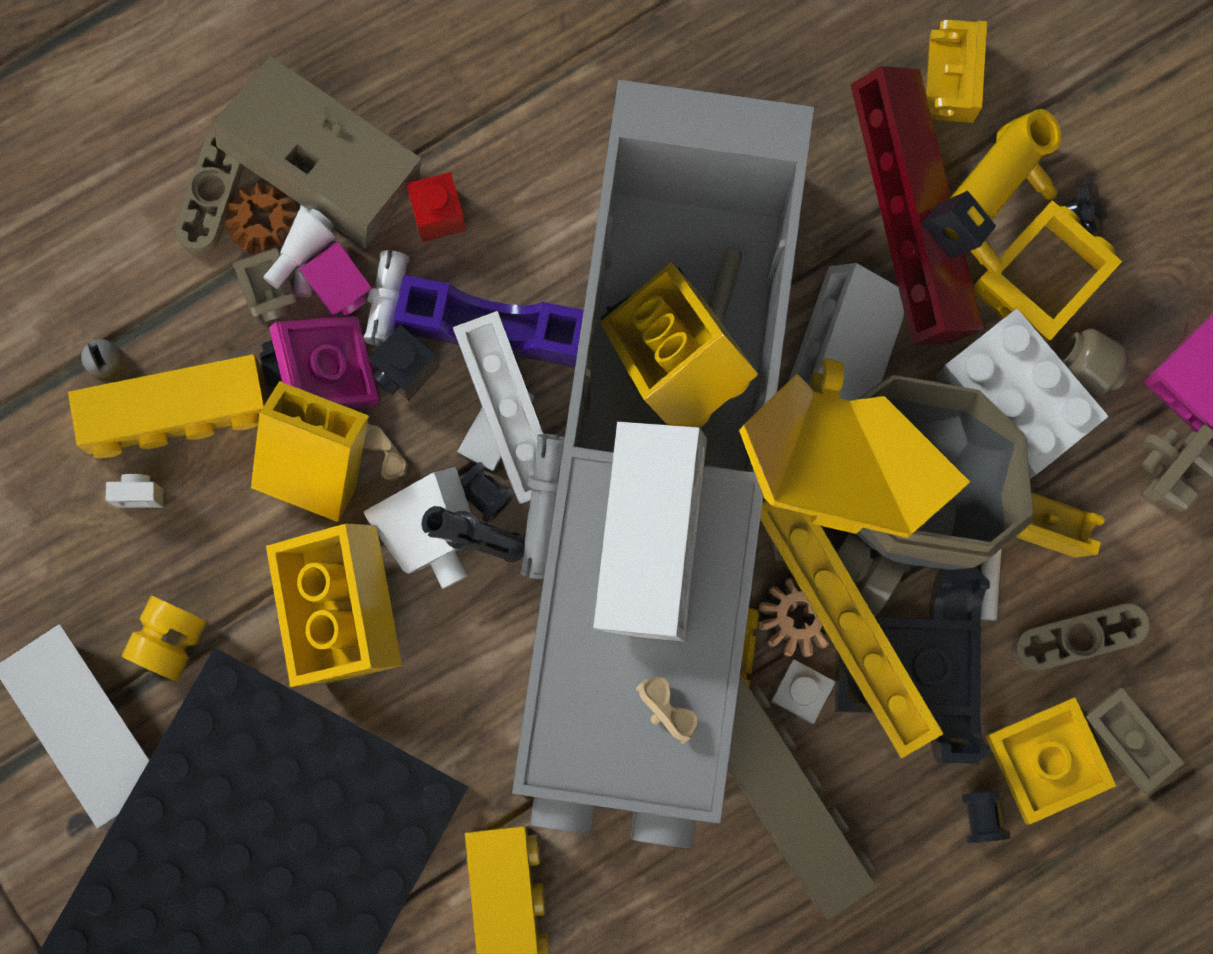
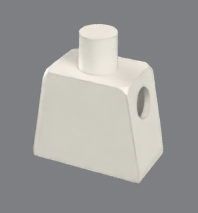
M455 467L433 472L364 511L369 523L377 525L380 539L401 569L410 574L431 565L442 589L465 579L468 575L456 553L458 550L450 547L445 540L427 536L429 533H424L421 522L424 513L433 506H441L454 513L457 511L471 513Z

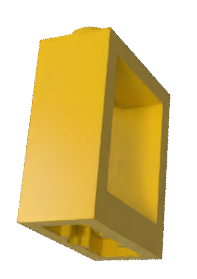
M1052 200L998 258L1001 261L1000 269L993 273L987 270L973 288L975 295L1002 319L1015 309H1018L1044 341L1048 343L1121 264L1122 260L1116 256L1115 249L1108 241L1099 236L1094 237L1082 227L1079 217L1071 209L1065 206L1059 207ZM1045 226L1097 270L1054 319L1001 274Z

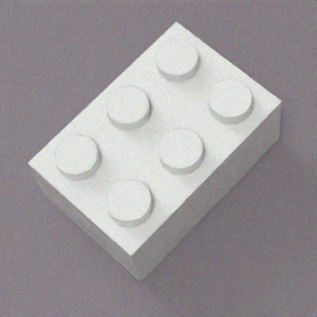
M1015 309L948 362L936 376L937 380L943 384L980 390L1025 434L1030 479L1109 417L1018 309Z

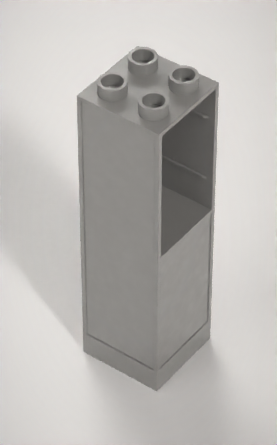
M618 80L512 794L534 797L530 821L531 826L591 834L595 806L633 811L629 837L632 840L693 849L696 820L718 824L721 822L763 502V493L739 430L777 393L814 107ZM729 248L736 249L743 256L723 326L759 375L750 381L749 386L742 394L727 400L715 410L706 424L700 428L707 437L685 642L634 637L594 629L617 422L667 425L643 399L599 323L602 321L601 316L608 312L606 307L609 305L612 307L636 292L671 261L677 268H681L688 281L709 305L724 252ZM654 677L665 678L670 683L671 695L669 702L671 706L691 710L698 716V725L693 732L694 736L685 744H682L680 740L673 737L662 722L657 725L651 722L650 718L654 712L642 701L639 692L636 690V687L643 680H650Z

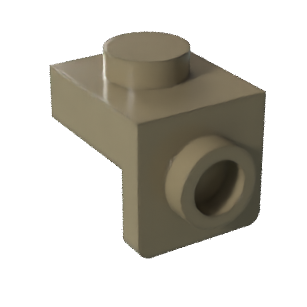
M276 247L232 263L251 315L255 317L262 314L265 322L291 313L288 305L297 302L288 277L278 289L270 285L263 278L280 257Z

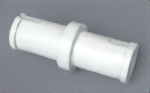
M388 250L380 252L375 287L370 289L367 300L371 303L363 340L374 346L380 347L381 341L385 342L395 330L394 315L403 275L406 274L407 264L410 259L406 254L392 251V257H389L390 252Z

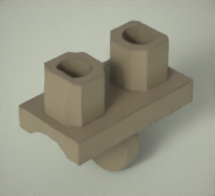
M1206 424L1202 425L1197 432H1191L1177 450L1174 446L1181 436L1175 430L1170 429L1163 438L1153 434L1147 435L1142 441V447L1149 456L1142 463V467L1148 472L1153 473L1160 463L1164 466L1141 496L1151 504L1161 500L1179 512L1186 510L1197 498L1200 490L1182 475L1191 466L1206 479L1213 476V442L1210 441L1213 437V430Z

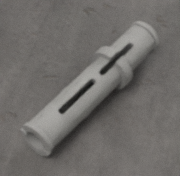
M537 435L534 473L528 479V487L531 488V501L524 557L520 572L521 575L529 576V578L544 579L565 440L563 436L558 439L559 435Z

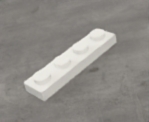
M498 311L455 326L453 330L516 499L521 504L531 500V488L528 487V479L534 473L537 435L543 434L500 316Z

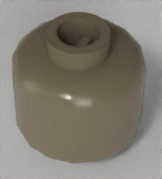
M1086 329L1080 333L1074 332L1070 334L1062 343L1057 353L1060 360L1093 397L1103 396L1110 390H1118L1124 384L1129 374V368L1126 366L1127 351L1125 347L1095 329Z

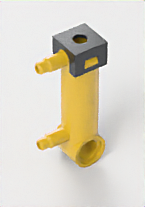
M1043 109L1034 110L1001 126L997 132L996 143L952 197L938 203L921 223L949 258L970 251L989 272H996L1001 267V261L997 258L996 252L986 239L996 227L992 220L1022 182L1027 178L1034 189L1041 193L1046 200L1056 197L1058 190L1052 184L1051 178L1038 163L1042 157L1057 150L1061 143L1062 133L1060 125L1050 112Z

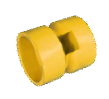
M151 595L139 618L143 628L141 631L132 632L121 657L178 682L190 659L185 650L187 646L197 644L208 621ZM167 633V634H168L167 640H166V641L162 640L163 635H165V634Z

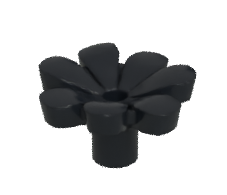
M1091 176L1083 180V187L1077 189V201L1061 204V206L1071 209L1081 222L1086 224L1090 234L1101 236L1103 234V224L1100 218L1107 217L1105 203L1097 202L1100 196L1099 189L1095 182V177Z

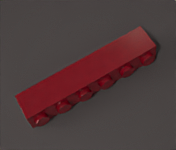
M881 66L850 85L912 345L951 344L984 329L965 253L949 258L921 224L938 203L951 198L920 69Z

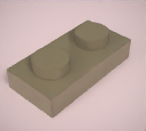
M1117 688L1084 715L1089 728L1142 793L1152 791L1184 764L1178 754L1123 688Z

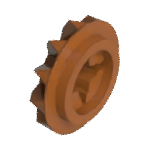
M257 182L253 187L240 189L238 196L231 203H228L225 224L231 239L243 251L255 255L276 247L279 252L297 216L298 208L291 197L275 186L263 185ZM255 205L257 209L260 208L264 213L269 210L273 211L269 215L270 226L273 229L271 233L261 224H256L253 227L250 225L255 220L251 207Z

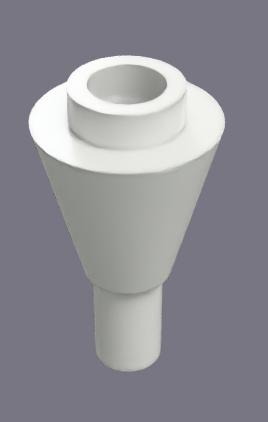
M312 209L309 213L299 210L280 251L281 256L263 278L270 285L278 289L295 267L301 266L336 240L331 232L334 227L332 222L315 209Z

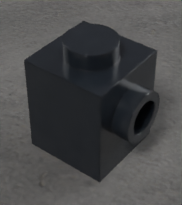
M401 325L369 358L376 372L372 376L373 380L390 395L393 396L398 391L408 401L439 368L436 355Z

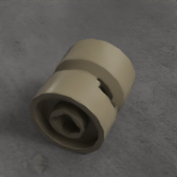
M848 532L836 549V553L872 614L876 617L896 588L907 566L890 560L882 554L876 556L871 554V547L865 544L859 536Z

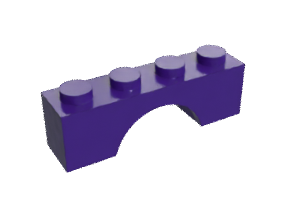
M403 275L394 322L397 328L401 325L413 336L459 345L453 327L498 311L514 356L575 368L584 310L546 302L534 305L499 303L472 296L458 290L449 283Z

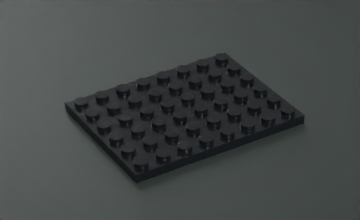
M214 647L38 954H377L469 787Z

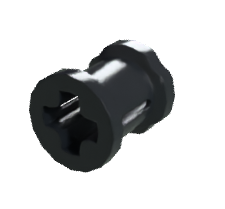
M479 462L460 481L466 499L483 514L482 520L489 524L509 505L515 493L511 489L504 490L485 472L486 466Z
M1003 790L962 794V802L967 804L971 831L966 836L967 843L1011 839L1010 831L1004 828L1001 799L1004 798Z

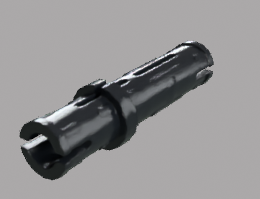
M433 506L422 517L421 525L424 533H429L427 536L431 538L445 540L454 549H473L513 563L519 561L524 556V537H519L520 534L516 532H509L494 525L480 522L472 513L466 511L454 513L441 506Z

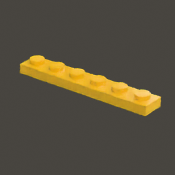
M764 500L760 517L762 525L901 759L943 735V732L822 527L811 523V515L771 506L767 500Z

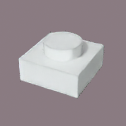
M124 474L121 475V482H106L105 501L116 508H163L164 489L155 482H150V476Z
M793 659L770 703L812 725L815 723L835 681Z

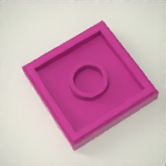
M358 316L275 322L269 327L283 383L353 410L373 408L380 403L376 383L372 378L373 372Z

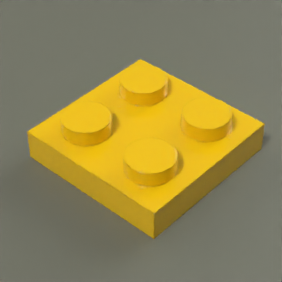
M1070 698L986 735V739L1025 824L1035 823L1116 787L1076 698Z

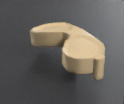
M368 423L363 450L383 451L385 453L381 470L385 480L394 481L399 478H405L408 469L406 460L380 427Z
M654 677L650 680L645 679L636 687L642 701L654 712L650 718L653 724L657 725L662 722L671 735L680 740L682 744H685L694 736L693 732L698 725V716L691 710L671 706L669 702L671 695L670 683L665 678Z

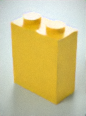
M279 381L259 413L251 489L338 522L356 491L369 415Z

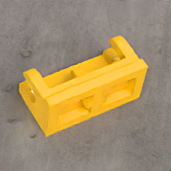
M944 20L940 21V30H931L926 96L932 120L974 123L982 109L987 21Z
M1031 492L1033 507L1032 523L1018 534L1016 538L1074 558L1098 555L1101 542L1091 539L1090 536L1096 525L1100 526L1104 523L1105 519L1103 516L1089 513Z

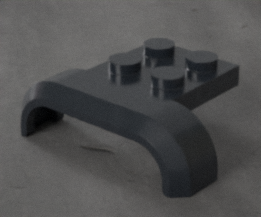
M941 568L938 570L931 594L930 619L875 617L943 732V735L931 741L933 755L939 763L978 764L990 752L989 744H986L983 740L980 717L981 607L984 594L990 588V581L978 569L949 570ZM836 650L835 712L873 713Z

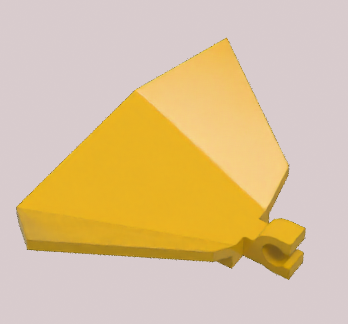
M825 358L821 363L823 374L814 372L810 377L811 387L796 374L739 430L763 496L771 506L811 515L812 524L857 534L862 528H867L908 538L970 483L885 396L850 401L841 399L840 391L844 381L843 362Z

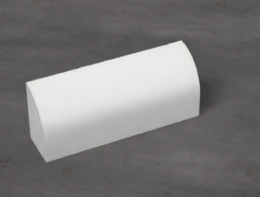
M857 263L829 266L790 379L798 374L811 387L810 377L814 372L823 374L821 363L825 358L843 362L844 381L840 391L841 399L848 401L857 400L879 384L884 376L905 314L899 287Z
M617 422L594 629L627 636L685 642L707 437L700 428Z
M59 624L0 663V680L97 829L107 830L115 821L149 759Z

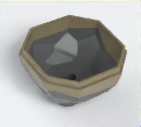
M892 375L858 398L867 399L885 396L970 481L961 492L908 538L862 528L856 535L869 547L897 563L949 570L973 568L990 559L1032 523L1033 507L1025 434L980 390Z

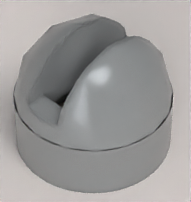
M92 340L84 346L81 353V361L84 368L97 378H108L114 375L121 366V353L108 340ZM99 348L100 354L106 363L101 368H99L93 351Z

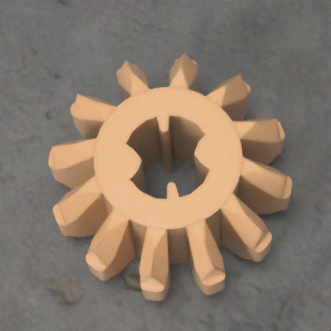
M790 577L784 581L786 595L775 586L768 590L770 598L776 604L762 602L759 605V611L773 616V619L764 620L758 626L760 631L775 628L777 633L767 642L771 648L779 644L782 639L787 641L784 647V656L791 657L795 652L796 644L799 643L803 656L810 657L813 655L811 640L822 649L829 645V641L820 631L825 630L801 590L798 591L795 580ZM798 606L804 608L803 616L810 619L809 625L804 623L800 626V629L794 628V619L787 616V610L793 612Z

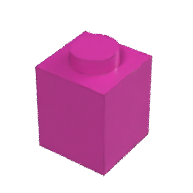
M333 241L301 266L296 267L332 315L340 311L344 316L349 315L367 301L363 294L372 289L343 247L336 241Z

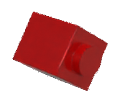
M451 172L406 183L422 243L466 231Z

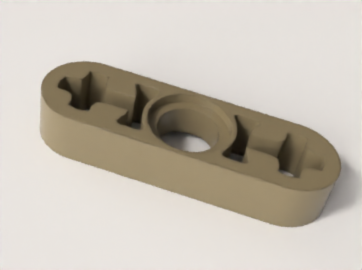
M215 128L207 134L175 225V234L178 241L187 252L194 255L207 254L218 245L227 218L228 203H231L234 199L245 167L226 154L223 166L226 171H231L230 174H226L221 169H218L221 154L216 148ZM216 179L223 182L225 190L218 200L206 201L200 197L201 186L206 181ZM195 206H198L206 212L203 226L208 235L207 237L199 236L197 241L193 242L192 237L187 231L189 228L196 229L202 216L197 209H194ZM209 213H216V215L213 217Z
M1121 604L1020 633L1013 642L1012 656L1016 664L1025 671L1038 672L1141 643L1148 635L1150 628L1149 619L1146 613L1134 604ZM1120 613H1123L1126 620L1133 619L1136 628L1129 631L1130 639L1127 638L1125 632L1104 636L1102 627L1120 622ZM1097 618H1101V625L1096 620ZM1077 624L1087 627L1093 638L1090 648L1083 652L1075 650L1068 641L1069 630ZM1051 630H1057L1056 638L1052 634ZM1030 637H1034L1036 644L1057 640V645L1064 658L1060 659L1059 649L1042 653L1040 655L1041 663H1037L1034 656L1026 657L1024 648L1031 645ZM1104 639L1107 640L1109 646H1104Z

